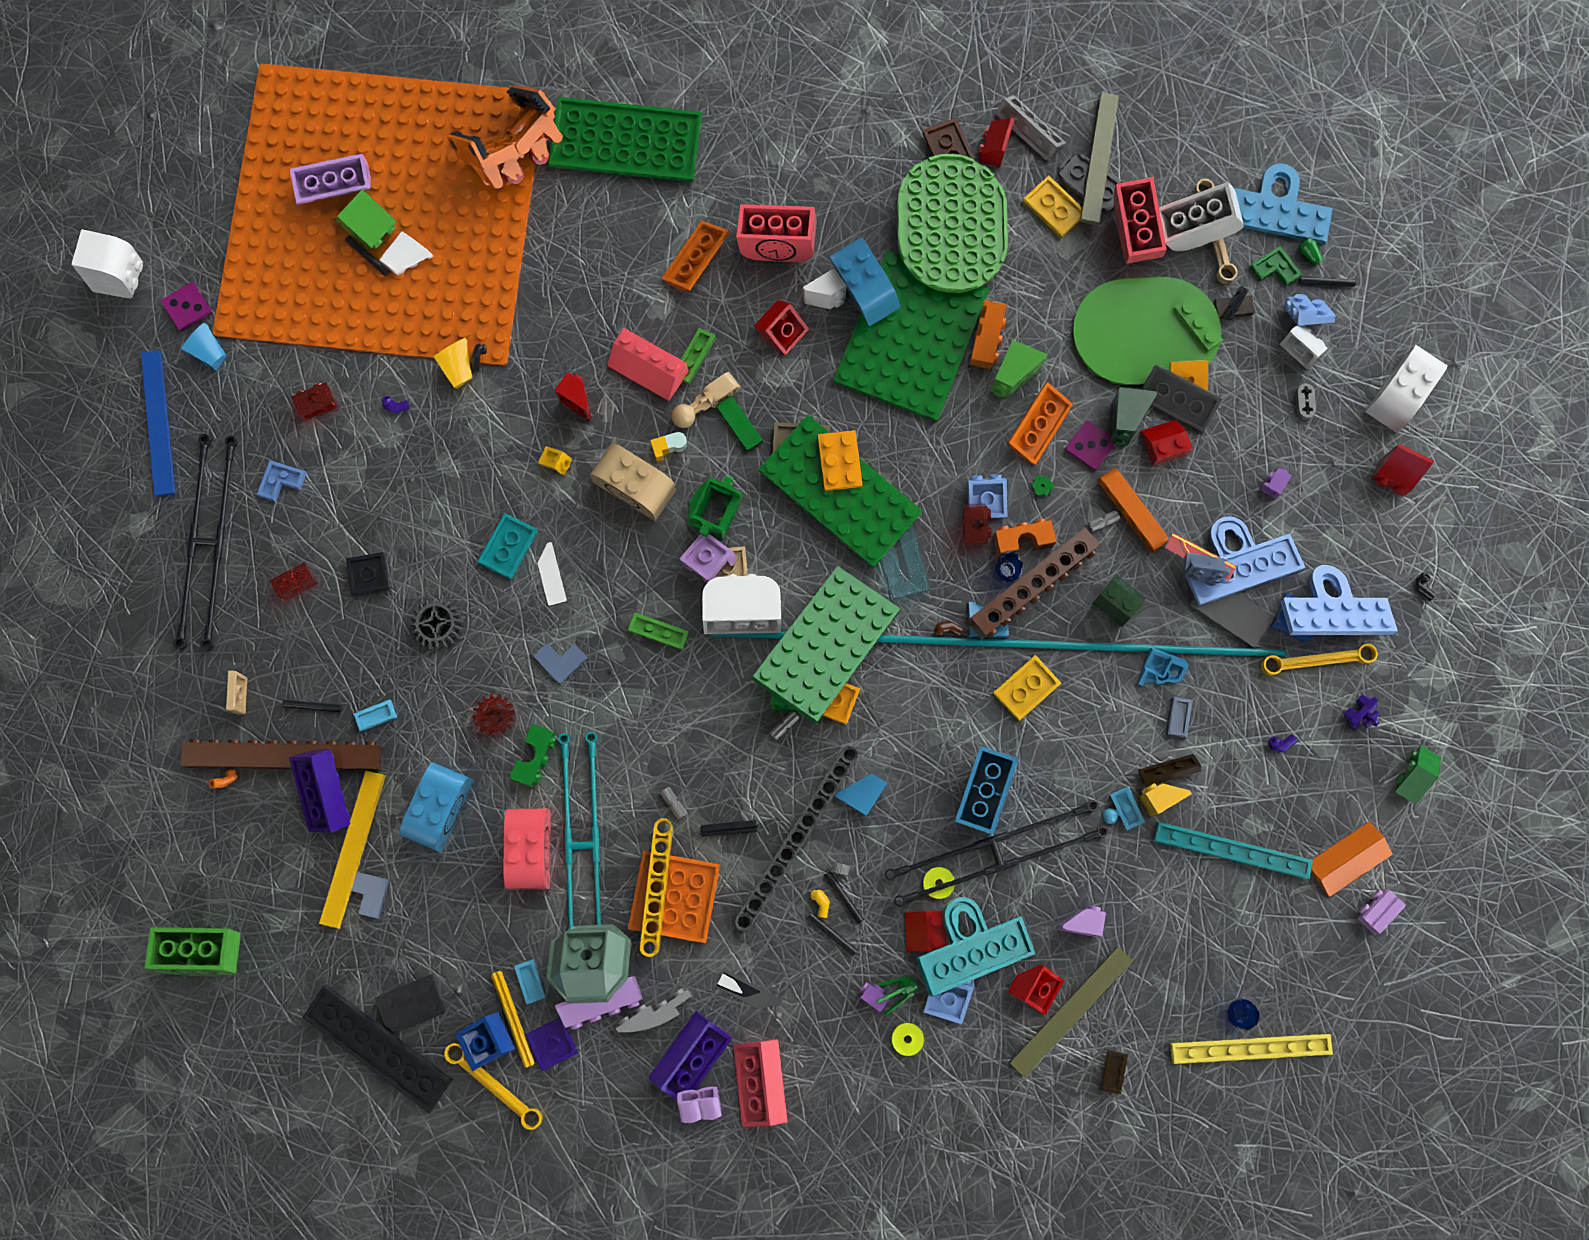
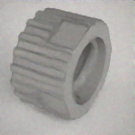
M833 862L831 872L848 876L850 866Z

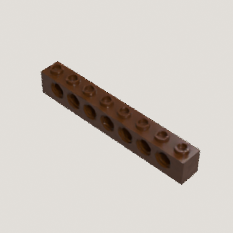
M1085 527L974 614L967 623L982 640L986 636L991 638L998 632L997 628L1000 625L1005 627L1012 621L1011 617L1014 614L1019 616L1027 609L1025 606L1029 602L1034 604L1041 598L1040 594L1043 591L1048 593L1055 587L1054 583L1058 579L1060 582L1070 575L1068 572L1072 568L1077 570L1084 564L1082 560L1086 557L1091 559L1097 554L1096 549L1100 544ZM1074 548H1078L1081 554L1075 553ZM1060 559H1064L1067 562V566L1062 565ZM1046 570L1051 571L1053 573V577H1049L1046 574ZM1031 582H1037L1039 588H1034ZM1017 593H1022L1025 599L1018 598ZM1003 604L1009 605L1011 611H1006L1003 608ZM988 615L994 616L996 622H991L988 619Z

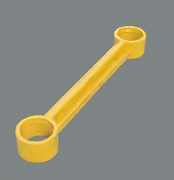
M1364 644L1356 650L1284 659L1271 655L1262 661L1261 670L1267 676H1274L1281 672V670L1358 661L1366 665L1376 660L1378 652L1373 645ZM1362 648H1367L1371 651L1372 658L1370 660H1364L1361 657L1360 652ZM1272 659L1277 662L1278 669L1276 672H1270L1266 668L1267 660Z
M459 1043L450 1044L445 1049V1059L451 1064L458 1063L520 1116L524 1128L533 1130L541 1125L543 1116L540 1110L528 1108L482 1067L472 1071L463 1050L460 1060L454 1061L450 1059V1048L453 1046L461 1048ZM530 1111L536 1112L539 1117L538 1123L535 1126H529L525 1122V1115Z

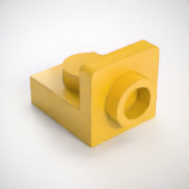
M546 446L538 463L541 466L556 470L560 474L565 475L572 458L563 451Z

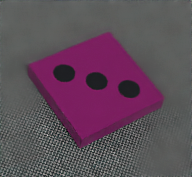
M193 281L160 300L181 332L213 313Z
M1086 420L1065 448V451L1093 471H1096L1114 447V443H1109L1110 435Z

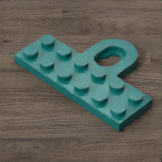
M960 897L949 901L942 912V922L950 944L916 957L929 995L935 996L1035 954L1021 916L987 929L978 905L969 898ZM960 912H965L973 924V932L968 937L960 934L958 930V914Z

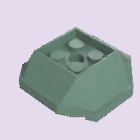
M614 924L574 926L551 941L546 979L568 1004L608 1002L628 979L631 941Z

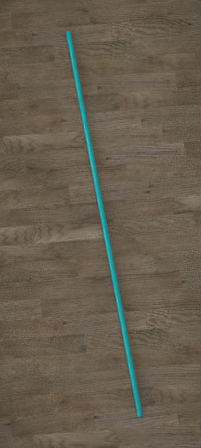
M781 631V633L710 634V636L782 639L787 631ZM881 635L877 641L882 643L1149 652L1150 648L1153 647L1166 653L1286 656L1284 649L1010 639L982 640L981 638Z

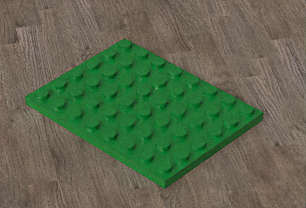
M886 250L880 266L892 284L901 308L871 326L867 324L862 314H860L833 383L937 422L990 288L981 286L975 290L962 293H948L932 289L921 283L908 271L899 254Z

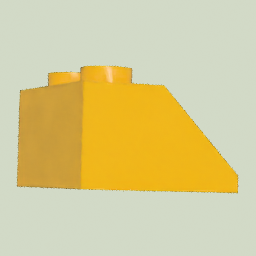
M1154 783L1141 791L1143 795L1138 798L1149 816L1153 817L1192 793L1190 790L1163 783L1157 786Z

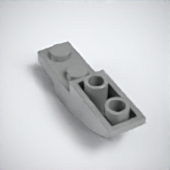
M682 988L673 994L674 999L670 1002L664 1000L656 1006L658 1010L654 1011L651 1005L646 1007L644 1004L635 1010V1016L632 1018L626 1016L618 1022L620 1026L616 1030L617 1032H635L659 1026L680 1015L676 1007L693 995L689 989L684 991Z

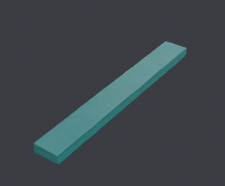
M1157 822L1154 842L1307 880L1310 879L1313 863L1311 859L1162 822Z

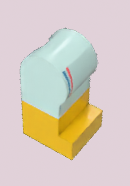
M680 432L651 440L657 462L663 461V455L674 451L682 452L687 448L686 437Z

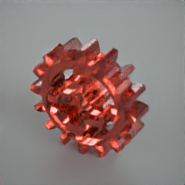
M490 694V699L483 696L482 703L476 702L479 708H473L477 715L472 716V718L478 720L475 726H481L479 731L483 733L486 730V735L490 736L493 732L495 736H498L499 731L505 734L506 727L512 728L509 723L515 722L511 715L516 714V712L510 710L513 704H507L508 699L506 697L502 700L500 694L496 698L493 694ZM497 703L502 704L505 710L499 709ZM493 711L498 714L495 716V719L490 717V715H493ZM483 721H489L491 727L486 726Z

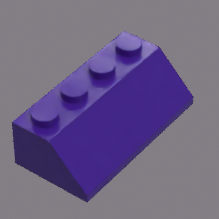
M331 749L315 750L290 756L289 761L308 831L331 833L350 825L349 813L345 806L344 794L341 791L339 775L336 772Z
M695 1011L648 1078L658 1088L677 1099V1094L682 1091L696 1090L733 1037Z

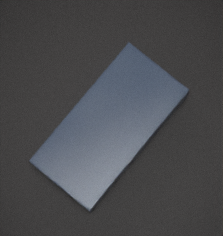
M1172 697L1166 735L1187 738L1193 700Z

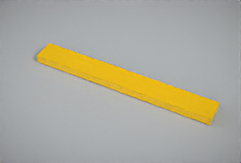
M365 771L319 924L338 929L341 927L386 777L383 774Z

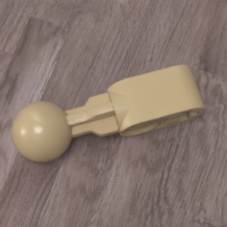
M729 372L724 373L708 384L701 391V394L695 398L693 403L690 405H677L671 414L673 423L680 428L691 426L695 421V414L701 410L706 411L710 407H716V405L737 393L741 386Z

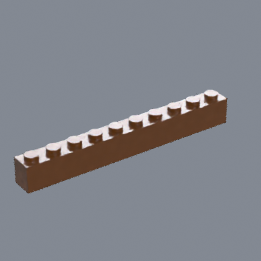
M189 739V743L182 742L180 766L185 768L292 769L289 761L290 756L331 749L336 770L381 771L383 747L377 745V742H365V745H357V742L346 741L345 745H338L337 741H326V744H318V741H306V744H299V741L292 740L287 741V744H279L280 741L268 740L267 744H261L259 740H248V743H241L240 740H228V743H221V740L210 739L209 743H202V740Z

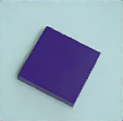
M560 1017L525 1034L541 1071L579 1053L568 1028H565Z

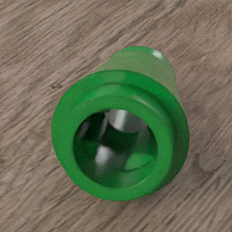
M1309 238L1299 245L1301 249L1299 251L1313 266L1323 261L1316 240L1313 241L1312 238Z

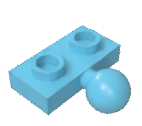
M1129 786L1110 794L1117 809L1108 808L1104 810L1102 814L1104 822L1113 824L1120 816L1126 830L1145 823Z

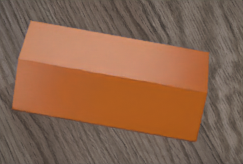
M701 220L661 279L679 291H690L730 233L729 230Z
M1045 382L1007 444L1016 455L1036 465L1072 408L1073 403L1052 385Z
M1369 821L1313 858L1311 873L1326 895L1330 897L1393 854L1385 837Z

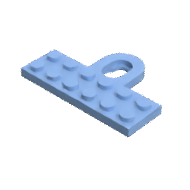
M1223 517L1214 523L1209 537L1216 555L1236 565L1229 581L1224 579L1219 584L1208 583V580L1192 581L1188 577L1186 578L1198 606L1302 571L1305 569V566L1290 534L1255 545L1248 528L1241 520L1235 517ZM1232 530L1239 537L1241 550L1233 552L1226 548L1225 531Z
M1321 565L1310 575L1309 583L1314 598H1283L1280 601L1290 635H1394L1398 631L1388 599L1353 598L1345 575L1333 566ZM1324 580L1329 581L1337 590V598L1331 597L1326 593L1323 585Z

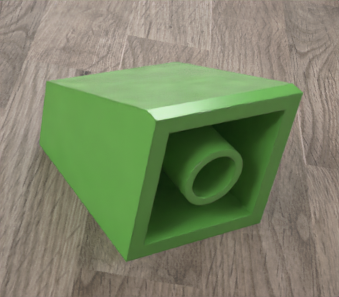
M363 189L334 220L369 250L372 247L377 249L383 242L381 238L386 233L389 236L396 228L394 226L396 220Z
M1012 340L991 391L1000 398H1009L1041 370L1048 354Z

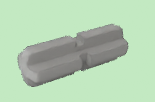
M1114 510L1103 515V517L1089 521L1088 527L1091 532H1094L1105 525L1118 521L1120 515Z
M791 711L782 720V723L779 722L770 731V735L777 740L787 731V728H790L799 719V716L794 711Z
M667 787L661 791L662 797L668 805H671L670 809L676 818L681 819L687 812L680 801L677 802L676 799L678 798L671 788Z

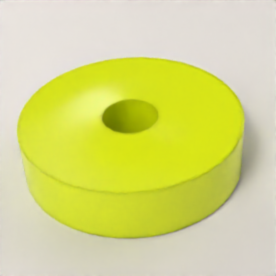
M942 867L929 870L923 879L924 890L935 887V882L938 879L942 881V884L954 880L952 873ZM955 885L928 895L934 899L946 898L953 892Z
M912 1023L900 1024L892 1033L891 1040L894 1049L904 1056L915 1055L923 1047V1033L918 1026ZM909 1035L911 1037L910 1043L904 1042L905 1036Z

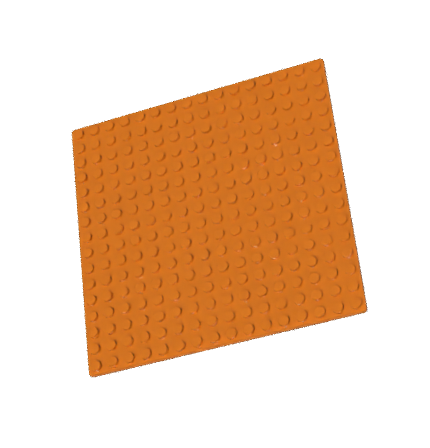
M260 64L214 320L213 335L233 339L435 359L433 356L445 348L466 338L470 360L475 345L480 343V345L485 344L487 346V353L485 355L480 354V364L507 365L536 163L530 160L527 153L523 154L524 157L522 159H517L519 167L522 168L524 173L523 180L518 184H512L507 182L504 176L501 175L503 185L501 188H495L492 185L484 184L471 165L457 158L446 136L454 131L462 132V135L480 137L481 140L479 141L485 143L502 135L507 126L521 111L517 103L514 102L515 100H512V97L509 96L510 94L506 93L510 88ZM363 154L368 163L371 177V188L364 191L396 220L394 224L396 228L389 236L386 233L381 238L383 242L377 249L372 247L369 250L334 221L359 192L297 205L290 169ZM402 231L431 252L433 257L418 262L417 266L407 268L405 272L399 275L390 271L387 276H384L345 242V238L351 236L380 262L381 257Z

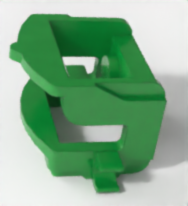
M726 475L723 482L711 477L708 478L697 489L693 498L689 500V527L698 530L700 535L707 537L709 533L716 538L724 539L743 499L742 492L731 486L734 481L733 477ZM713 492L728 498L724 506V510H726L724 516L718 518L716 525L701 519Z

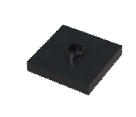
M384 552L346 558L351 596L391 590Z

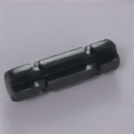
M1243 286L1238 288L1225 310L1223 318L1229 321L1232 320L1248 293V289Z

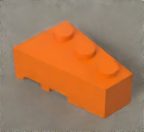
M984 300L969 365L992 369L993 363L997 364L999 353L996 352L997 346H1001L1003 336L1000 335L1001 329L1004 330L1006 318H1004L1006 304Z

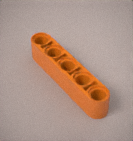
M1112 468L1098 478L1100 486L1149 551L1155 552L1168 543L1169 539L1166 533L1116 468Z

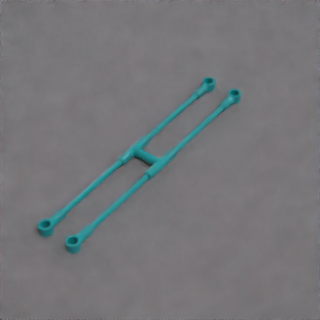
M588 732L585 736L588 742V757H590L591 841L572 842L567 760L569 758L568 744L571 739L566 733H562L558 737V741L561 744V759H563L564 856L567 872L568 930L573 927L572 850L592 849L596 925H601L599 827H597L595 779L596 741L598 737L594 732ZM591 734L595 735V739L593 741L588 740V737ZM563 736L568 737V740L565 743L561 742V738Z

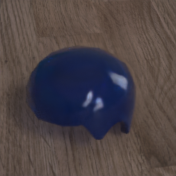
M1008 551L1001 554L995 562V571L1003 581L1012 582L1019 579L1023 573V562L1019 559L1017 552Z
M1235 999L1227 1008V1018L1236 1028L1251 1030L1259 1022V1009L1248 999Z

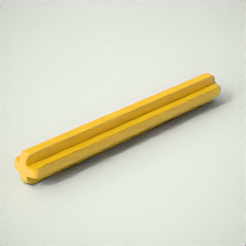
M501 971L495 972L491 977L525 1068L535 1064L503 973Z

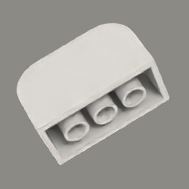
M1229 182L1159 207L1165 243L1173 251H1186L1235 234L1244 227L1236 192Z
M81 229L71 265L93 292L132 298L138 286L139 273L143 268V262L132 245L114 236Z
M1415 344L1403 356L1365 412L1397 433L1416 414L1448 366Z
M730 574L726 577H716L710 580L703 589L704 634L781 633V597L778 584L769 577L757 576L755 574H747L745 576Z

